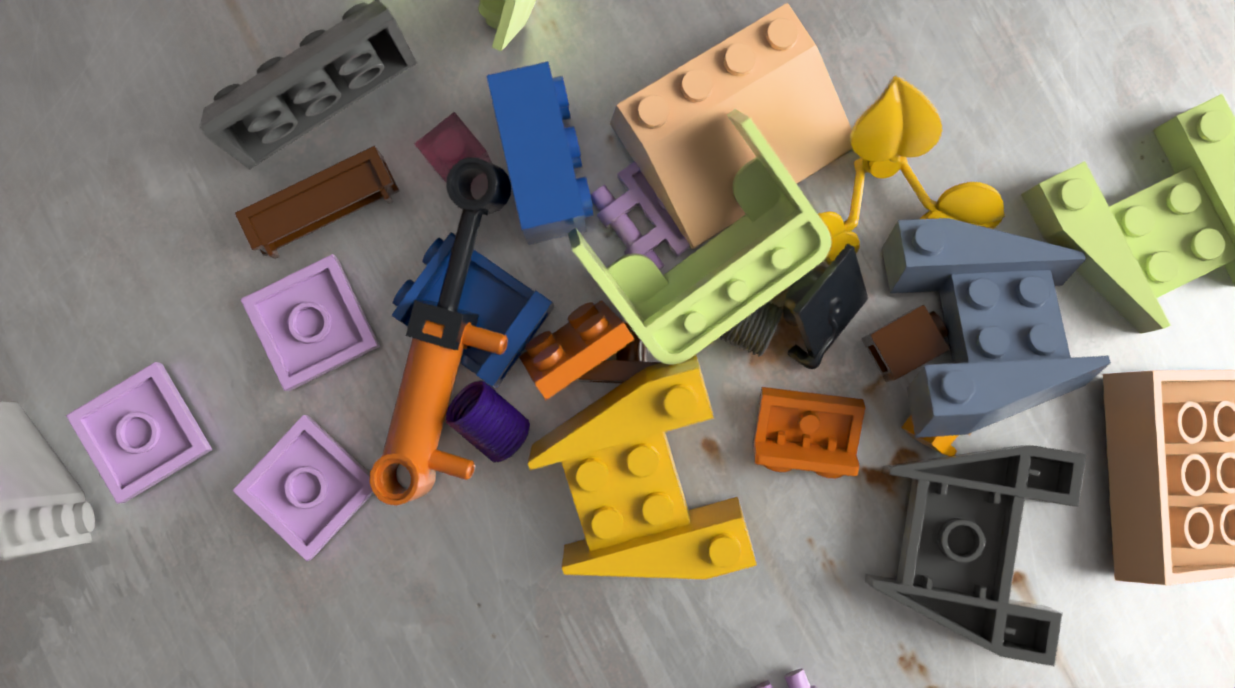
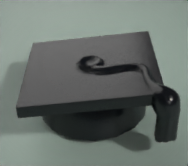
M847 244L834 261L826 257L819 265L794 282L786 295L783 305V318L787 323L799 327L808 353L796 344L788 351V355L808 369H817L820 366L825 352L869 299L853 246Z

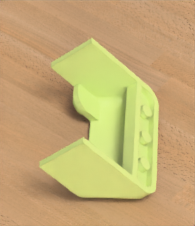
M737 109L732 110L727 116L756 156L737 172L733 181L734 197L745 212V215L663 275L650 258L642 254L631 253L620 257L606 268L577 228L568 233L572 251L657 360L666 364H680L693 357L819 265L830 251L831 236L828 228L751 118Z

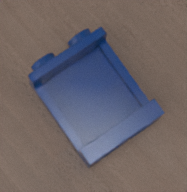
M452 232L445 241L439 237L432 243L422 259V263L427 265L415 282L408 279L393 299L392 304L397 306V308L393 312L392 317L407 327L415 300L439 301L456 236ZM473 250L458 308L479 314L476 327L506 335L508 345L505 352L501 355L474 347L463 349L460 364L497 389L555 306L551 300L538 291H533L476 250Z

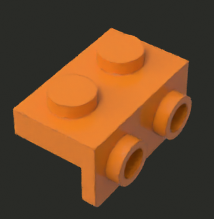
M762 387L753 437L754 462L776 472H788L792 469L814 471L822 477L832 479L840 478L843 475L857 476L859 471L857 450L866 409L864 400Z

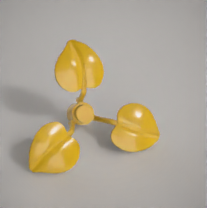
M894 76L880 97L861 114L851 130V146L854 152L861 158L853 163L856 173L849 217L846 221H843L842 217L835 212L818 213L830 232L831 247L827 258H830L832 261L847 244L854 247L856 254L859 251V237L851 230L855 229L858 225L865 173L867 172L876 178L884 179L895 175L901 170L922 205L930 210L920 219L950 218L995 229L1001 223L1002 218L1005 217L1004 203L1001 195L996 189L985 183L967 182L955 185L943 192L937 202L928 196L910 168L907 158L924 155L938 143L942 134V122L931 101L917 88L898 76Z

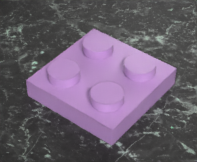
M333 254L240 299L284 391H291L380 347L337 257Z
M154 362L66 415L117 504L129 501L212 451L210 444L163 364Z
M303 415L232 490L306 561L312 560L373 494L370 485V473L308 415Z

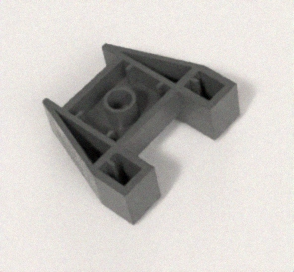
M1019 445L883 466L882 474L911 478L912 485L897 579L866 574L865 582L872 588L1000 657L1055 667L1063 613L1048 606L1011 600L1010 592L1025 498L1079 507L1086 454L1034 445Z

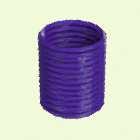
M483 380L475 381L465 386L452 400L446 413V423L494 463L505 461L514 455L524 444L530 430L529 419Z

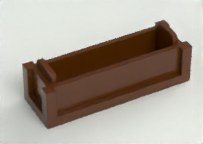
M374 145L235 212V215L251 249L254 251L260 249L263 256L269 255L276 259L279 257L277 249L383 198L390 204L393 202L391 196L400 192L383 155Z

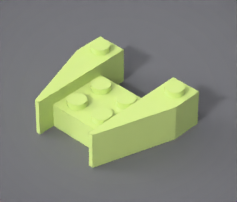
M1223 94L1187 110L1153 129L1175 174L1126 199L1108 206L1085 161L1037 184L1021 194L1043 239L1050 244L1084 252L1086 260L1076 271L1140 334L1171 326L1157 300L1158 297L1223 265L1235 286V116Z

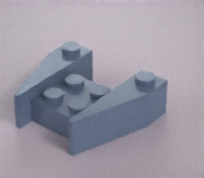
M950 218L897 221L882 247L890 293L939 291L953 364L924 365L907 387L916 438L967 435L1082 388L1111 363L1109 356L1071 357L1055 286H1062L1086 260L1084 252Z

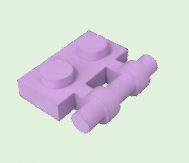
M634 161L617 175V178L626 188V193L615 199L608 188L603 185L591 194V199L600 211L597 217L605 228L611 226L626 246L625 255L631 253L645 255L661 270L665 265L654 252L655 248L666 242L674 255L678 257L691 247ZM637 206L640 207L654 226V229L642 236L627 215Z

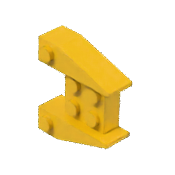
M696 354L680 364L659 363L645 367L532 444L528 459L530 470L557 462L562 463L586 538L564 545L561 567L564 575L706 580L757 566L738 497L688 510L665 433L667 431L714 418Z

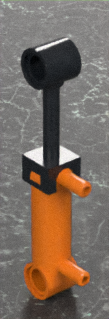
M467 157L459 160L451 167L447 176L446 189L449 198L458 206L457 208L462 209L444 282L438 302L414 301L406 336L412 338L382 457L374 463L370 471L372 492L380 501L387 505L398 506L425 496L432 489L436 481V471L464 480L470 479L474 473L475 464L472 460L437 450L463 349L474 347L501 355L505 352L508 345L506 335L476 327L479 314L458 308L482 215L488 216V214L500 211L507 204L511 196V182L508 174L501 167L480 158ZM484 173L488 180V189L481 198L475 200L471 193V183L477 175ZM399 464L405 466L410 473L411 482L408 489L402 487L397 480L396 470Z

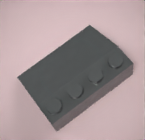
M374 0L370 4L360 3L346 11L342 16L343 21L329 30H317L307 35L300 42V48L284 58L274 57L263 63L257 69V75L241 85L232 84L220 90L214 96L215 102L203 108L200 128L209 140L250 170L408 70L417 62L388 8L379 0Z

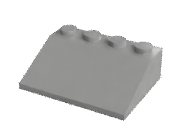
M0 401V560L92 543L91 532L95 527V516L92 506L85 500L84 491L18 402Z

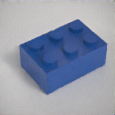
M549 61L486 75L521 229L528 245L568 236V233L574 228H577L580 233L587 232L585 218L594 216L593 204L586 176L577 179L575 177L574 169L582 167L581 153L575 127L564 128L563 120L571 119L563 76L552 78Z

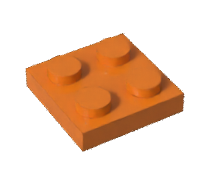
M602 300L595 305L593 302H589L578 307L568 316L567 320L569 322L554 333L546 331L537 335L526 345V352L519 356L534 384L546 400L635 340L624 322Z

